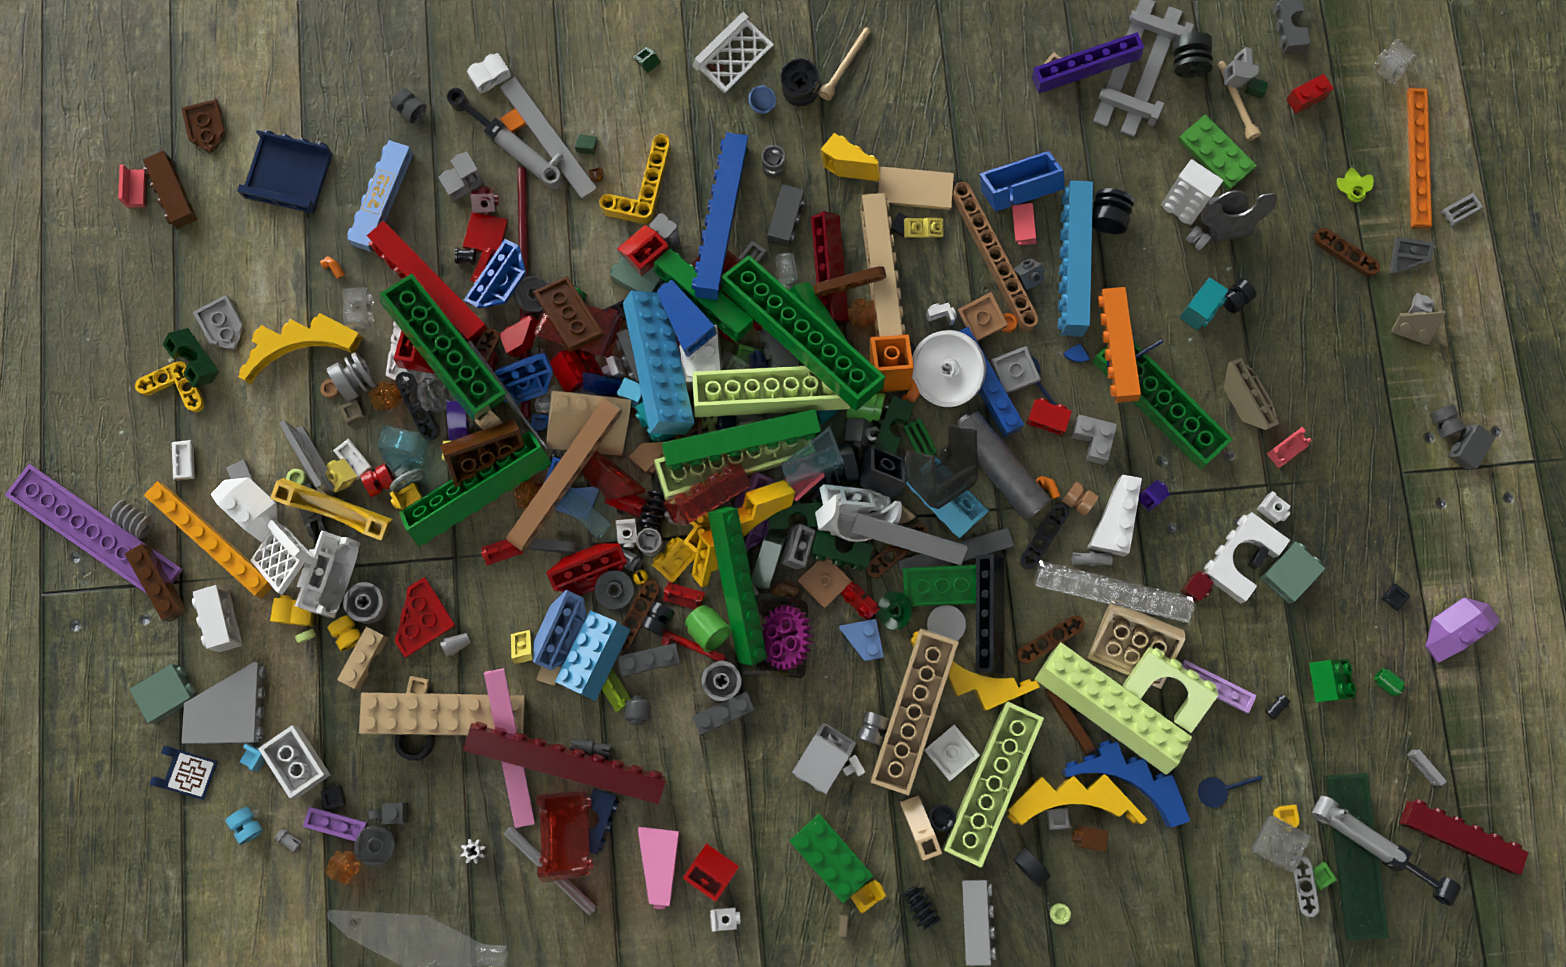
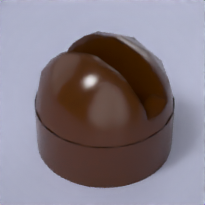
M594 168L588 171L589 177L593 182L597 183L603 180V168Z

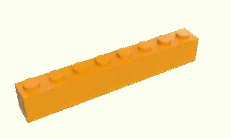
M157 481L144 494L151 503L254 596L263 598L271 590V584L254 564L170 488Z

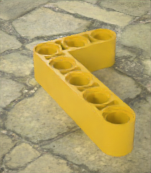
M658 134L653 139L638 200L605 194L599 201L604 215L641 224H648L653 220L671 151L670 140L665 134ZM661 143L666 144L664 147H658ZM656 160L662 161L660 164H654ZM651 177L658 178L656 181L649 180ZM653 194L651 198H645V195ZM607 203L613 204L609 208L604 207ZM624 207L631 208L627 212L622 211ZM642 211H649L647 215L640 214Z

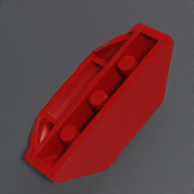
M599 543L562 558L546 574L554 591L564 592L568 590L581 596L594 591L596 581L605 572L612 570L621 571L627 560L620 543Z

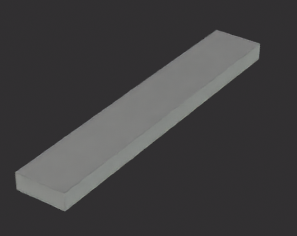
M861 513L856 514L851 528L852 533L958 565L962 564L968 549L966 545Z

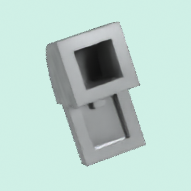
M1245 47L1223 69L1225 85L1236 88L1243 87L1257 75L1259 66L1253 64L1251 48Z

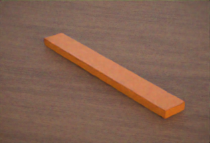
M1409 88L1407 90L1411 228L1429 229L1432 227L1428 89Z

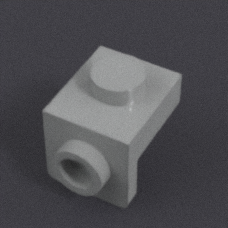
M1416 293L1408 313L1414 314L1422 311L1432 313L1434 300L1426 295Z

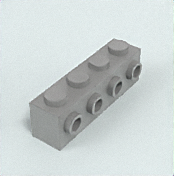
M964 880L962 885L966 965L994 964L993 960L997 958L996 947H993L992 941L996 937L995 926H992L991 918H994L995 915L994 905H991L990 897H993V884H990V880Z

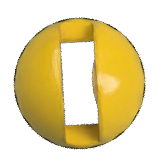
M639 569L634 572L633 580L637 585H643L649 580V575L645 570ZM639 572L641 573V576L644 579V581L642 582L640 581L637 573Z

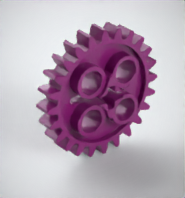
M783 605L775 607V611H770L771 617L765 616L767 623L761 624L764 627L762 635L766 655L768 656L766 662H771L772 667L783 670L797 668V665L803 664L802 659H807L805 653L811 652L808 645H813V642L809 641V638L813 637L814 634H810L809 631L813 627L807 626L810 619H805L806 613H802L800 608Z

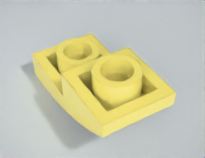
M943 218L904 219V238L943 237Z

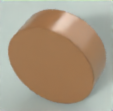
M327 379L321 384L320 391L326 398L334 399L339 396L340 392L332 379Z

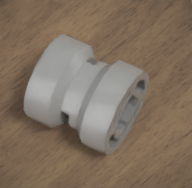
M1197 225L1185 240L1193 243L1195 248L1200 251L1212 236L1204 233L1202 228Z

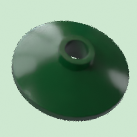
M890 591L881 597L878 603L879 610L877 611L881 623L891 630H900L906 627L912 618V605L909 598L899 591Z

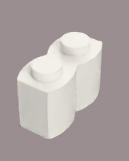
M498 53L488 55L483 62L474 63L467 70L470 80L480 94L487 92L495 85L511 77L508 67Z

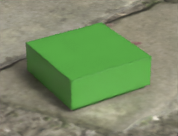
M1322 862L1314 868L1316 885L1319 891L1337 880L1326 862Z

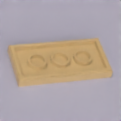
M880 167L878 193H885V199L889 200V205L951 210L954 173Z

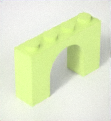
M1149 646L1123 683V687L1141 699L1155 680L1162 677L1178 679L1187 688L1188 696L1174 715V722L1192 733L1218 697L1217 686L1209 680L1204 681L1199 678V674L1191 669L1189 671L1186 670L1176 659L1167 658L1160 649H1153Z

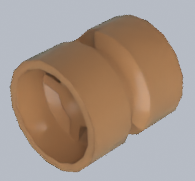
M1075 481L1062 502L1069 507L1075 506L1077 512L1086 516L1099 496L1091 490L1085 491V486Z

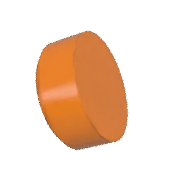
M1005 313L1003 316L1008 327L1001 331L1010 333L1015 330L1018 321L1015 315Z

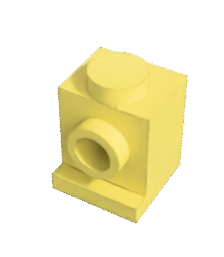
M345 459L333 460L326 465L328 470L325 475L335 488L333 490L335 493L350 487L357 478V475Z

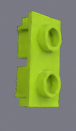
M611 669L602 690L617 713L625 708L626 701L631 700L614 670Z

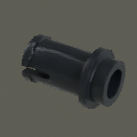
M1282 694L1276 696V701L1265 713L1275 720L1285 708L1289 707L1290 700Z

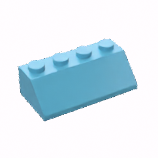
M934 457L919 468L906 482L911 491L916 493L924 504L958 538L967 533L989 512L937 457Z

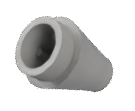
M464 633L445 638L444 641L440 642V645L447 657L455 655L471 642L468 635Z

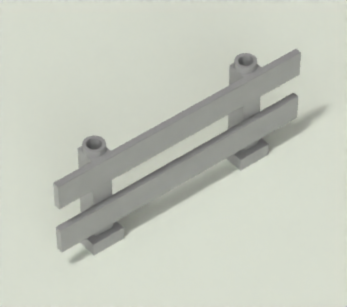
M1140 0L1136 11L1132 10L1128 20L1131 21V25L1127 35L1138 32L1141 39L1144 29L1158 34L1135 95L1132 97L1120 92L1132 62L1115 67L1106 89L1102 88L1098 99H1101V102L1093 120L1094 123L1107 127L1114 107L1128 111L1120 132L1132 137L1135 136L1142 117L1149 119L1147 124L1153 127L1158 120L1164 103L1156 101L1155 105L1148 103L1150 94L1171 39L1191 32L1194 25L1189 22L1186 23L1185 27L1179 25L1178 21L1182 11L1170 6L1164 19L1151 15L1150 13L1155 3L1153 0Z

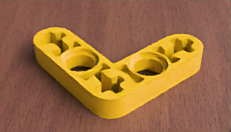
M182 361L174 362L145 375L135 383L137 392L145 396L152 395L176 384L183 403L188 410L197 413L204 408L205 402L198 387H192L187 392L183 390L184 384L189 381L178 373L179 367L183 368L182 373L187 367V364ZM167 374L166 382L159 383V376ZM144 383L148 384L147 390L142 389L144 387ZM189 396H193V398H194L196 401H198V402L196 403V407H193V406H192L193 400H192V398L189 397Z

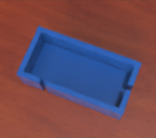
M1049 151L980 173L981 191L995 212L1011 207L1012 203L1014 205L1021 204L1065 188L1064 170Z

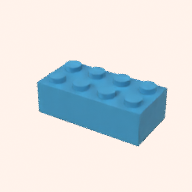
M590 610L555 682L596 701L631 629Z

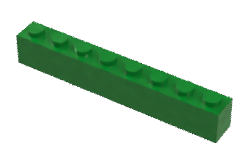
M816 409L663 442L661 447L666 468H671L672 471L682 469L683 465L691 464V466H698L703 464L702 461L710 460V462L722 460L721 457L728 455L729 458H734L746 451L752 454L759 452L760 448L764 447L768 449L777 448L782 443L793 445L798 443L800 439L811 441L817 439L821 429Z
M720 507L709 511L708 517L738 663L753 666L766 660L767 655L738 508Z

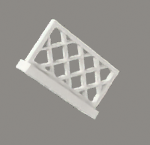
M742 12L694 59L692 66L697 71L701 70L717 87L726 93L774 44ZM748 27L752 31L753 37L743 36V30ZM740 40L741 48H731V41ZM743 41H753V49H744ZM756 41H762L767 46L764 49H756ZM728 52L729 60H719V53ZM731 52L741 53V61L732 60ZM744 53H753L754 59L752 61H744ZM708 64H716L717 72H710L706 66ZM719 64H729V72H720ZM732 64L742 65V71L740 73L732 72ZM720 76H730V83L727 86L723 85L720 82Z
M271 519L267 524L271 531L250 561L276 592L283 595L303 564L306 562L311 565L315 557L286 526Z

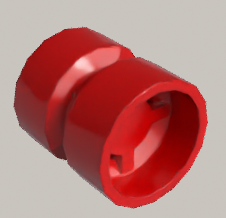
M386 463L376 467L374 472L370 470L360 475L371 497L382 493L383 488L386 490L390 489L391 483L395 480Z

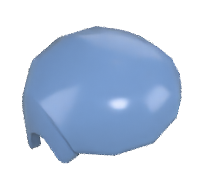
M764 85L754 87L750 92L748 103L754 112L766 114L775 107L776 96L772 89Z

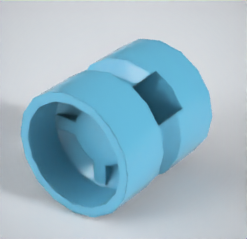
M249 806L238 810L225 820L229 829L235 831L234 837L239 845L249 842L263 832L259 822L253 820L254 814Z

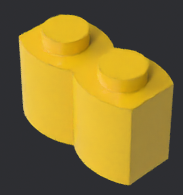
M280 595V598H274L270 621L313 627L315 613L296 607V600H292V596Z

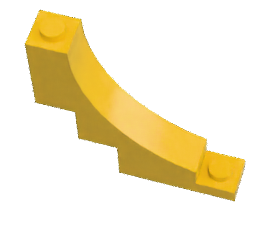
M785 480L746 492L743 507L738 508L743 537L768 517L792 506L795 491ZM711 530L700 534L691 573L701 588L708 586L711 572L719 569Z
M919 631L913 633V637L910 639L913 648ZM952 661L947 676L955 697L974 690L983 711L1040 687L1036 680L1033 682L1030 679L1019 683L1021 687H1018L1015 678L1003 679L981 676L962 668L954 661Z
M1100 774L1087 788L1074 775L1069 776L1056 790L1043 777H1039L1006 809L1008 812L1007 818L1014 825L1016 823L1023 825L1030 818L1046 809L1066 804L1096 807L1115 817H1120L1126 812L1125 816L1132 824L1142 825L1147 820L1105 774Z

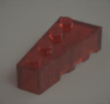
M731 463L723 467V471L711 474L706 480L663 502V505L674 524L688 525L749 488L752 484L743 466Z

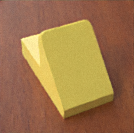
M527 630L511 634L513 664L532 661L534 645L531 631Z

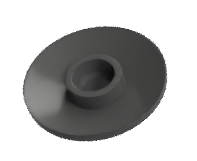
M617 570L608 571L602 574L596 581L595 596L602 606L608 609H619L626 606L632 599L634 592L633 583L625 573ZM611 586H617L618 590L611 592Z

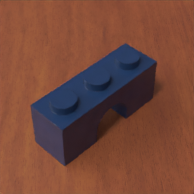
M593 788L587 808L597 812L599 822L593 829L580 827L573 847L593 854L603 851L606 844L604 839L605 833L610 831L613 820L610 819L612 812L616 813L620 801L617 800V795Z

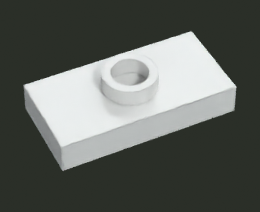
M347 439L333 450L340 460H346L357 475V480L361 478L360 475L373 469L350 439Z
M192 440L172 442L173 480L175 481L195 479L194 446Z

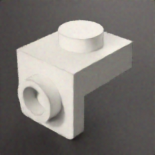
M949 303L931 305L926 312L928 322L946 316L948 324L951 326L956 318V312L953 307H950Z

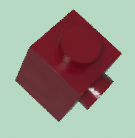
M1197 571L1192 574L1180 592L1193 602L1198 603L1203 597L1207 598L1213 591L1211 586L1214 582L1210 580L1211 577L1207 573Z

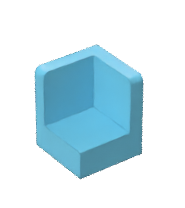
M624 378L617 394L620 397L631 400V407L635 408L643 401L640 384Z
M245 744L243 748L247 750L240 762L248 766V769L251 771H260L265 762L264 757L258 747L253 744Z

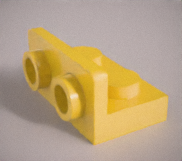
M679 537L672 538L667 543V548L655 556L651 565L671 583L679 577L696 555Z

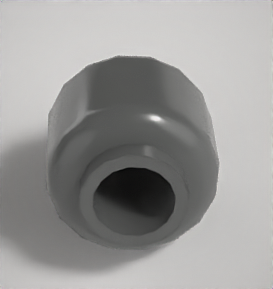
M632 696L631 700L626 701L624 717L629 721L630 725H645V722L650 719V702L644 700V696Z

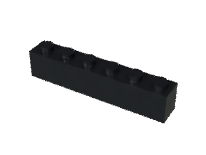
M995 554L976 555L975 673L986 675L1004 674V557Z

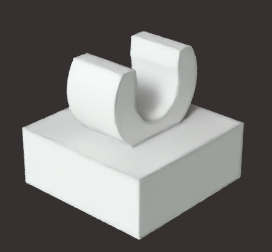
M615 356L606 358L608 365L601 368L603 375L617 378L626 376L620 358Z
M856 755L848 759L850 765L842 769L846 776L853 772L857 776L865 773Z

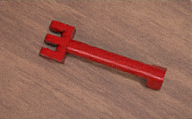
M668 630L661 640L663 646L669 645L673 641L714 661L727 662V658L723 654L714 650L705 652L699 644Z

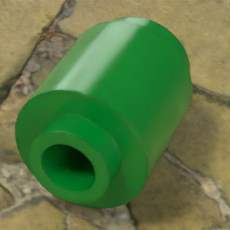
M1382 668L1373 679L1376 681V685L1392 697L1401 695L1405 690V681L1389 669Z

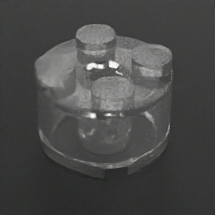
M1398 39L1393 41L1388 51L1383 50L1377 57L1378 61L1372 67L1378 75L1390 84L1398 81L1406 73L1405 70L1408 66L1411 67L1418 56Z

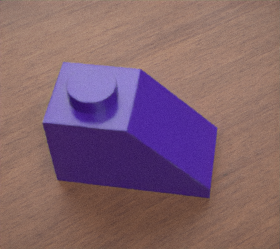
M1156 480L1139 495L1138 500L1150 512L1170 495L1169 489L1163 482Z

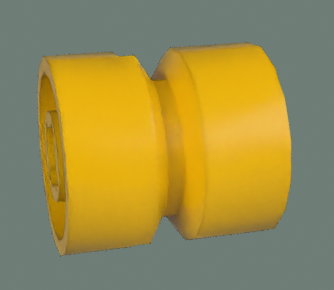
M349 615L333 621L327 627L332 637L337 638L336 644L341 652L355 647L361 637L359 629H354L356 624Z

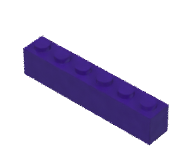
M1138 32L1034 67L1032 80L1038 94L1139 60L1142 57L1144 45Z

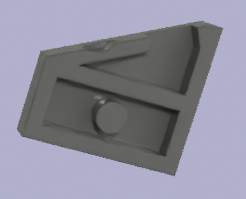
M1400 237L1394 238L1389 274L1432 261L1434 242Z

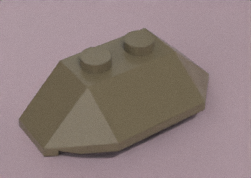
M1242 358L1229 362L1224 390L1242 422L1264 430L1279 425L1275 406L1257 374L1249 365L1245 364Z

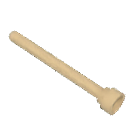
M865 28L829 83L820 88L818 93L823 99L829 101L833 97L834 87L870 34L869 28Z
M1220 61L1218 67L1224 78L1223 69L1226 67V63ZM1227 86L1246 127L1244 134L1247 141L1258 138L1261 135L1259 127L1252 124L1237 88Z

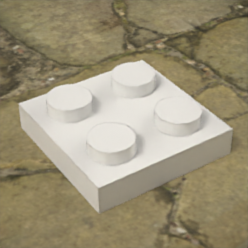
M955 725L924 749L925 753L949 781L980 756Z

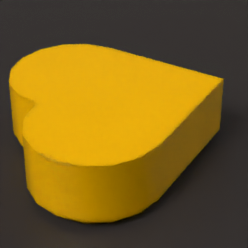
M1297 804L1279 806L1273 812L1274 818L1279 822H1283L1286 828L1295 829L1299 826L1300 819Z

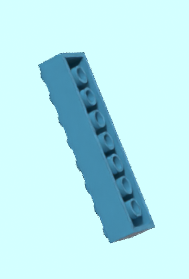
M1070 180L1068 187L1064 188V194L1061 195L1060 204L1063 205V212L1061 211L1060 223H1063V229L1060 230V240H1063V243L1059 250V258H1062V264L1059 265V276H1062V282H1059L1058 293H1061V300L1058 301V311H1061V318H1058L1057 328L1060 329V336L1083 337L1090 326L1093 182Z
M631 290L623 302L649 431L651 434L686 435L694 424V418L674 330L661 304L658 293Z

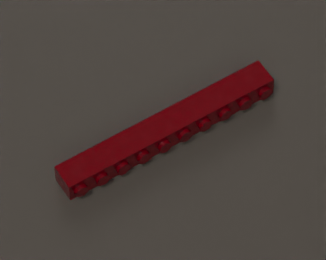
M482 722L471 723L463 751L659 804L666 782L665 776L659 771L651 770V772H648L638 765L630 767L624 765V762L615 759L608 761L605 760V757L598 754L590 756L580 749L572 751L566 749V746L555 743L550 745L543 739L535 738V740H532L522 733H515L514 735L507 733L506 729L500 727L492 729Z

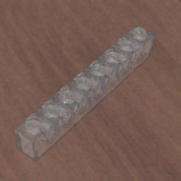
M1039 561L1035 575V585L1038 587L1190 623L1195 608L1192 597L1044 561Z

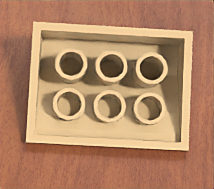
M552 390L546 445L551 449L568 450L596 408L607 398L621 408L622 413L594 453L622 456L631 400Z
M1111 600L1087 659L1129 676L1149 646L1153 649H1160L1169 659H1176L1186 639L1185 632L1182 629ZM1167 677L1159 678L1151 685L1161 689Z

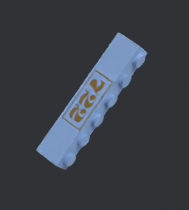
M388 140L387 145L383 147L381 160L375 166V174L369 180L368 191L362 197L361 208L356 212L353 227L349 229L347 234V240L352 246L373 253V248L368 244L370 240L366 235L382 221L386 222L413 157V152L409 146Z

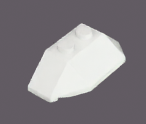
M249 477L224 480L211 493L217 505L260 542H263L271 531L267 527L269 521L272 519L278 522L277 503L271 500L270 496Z

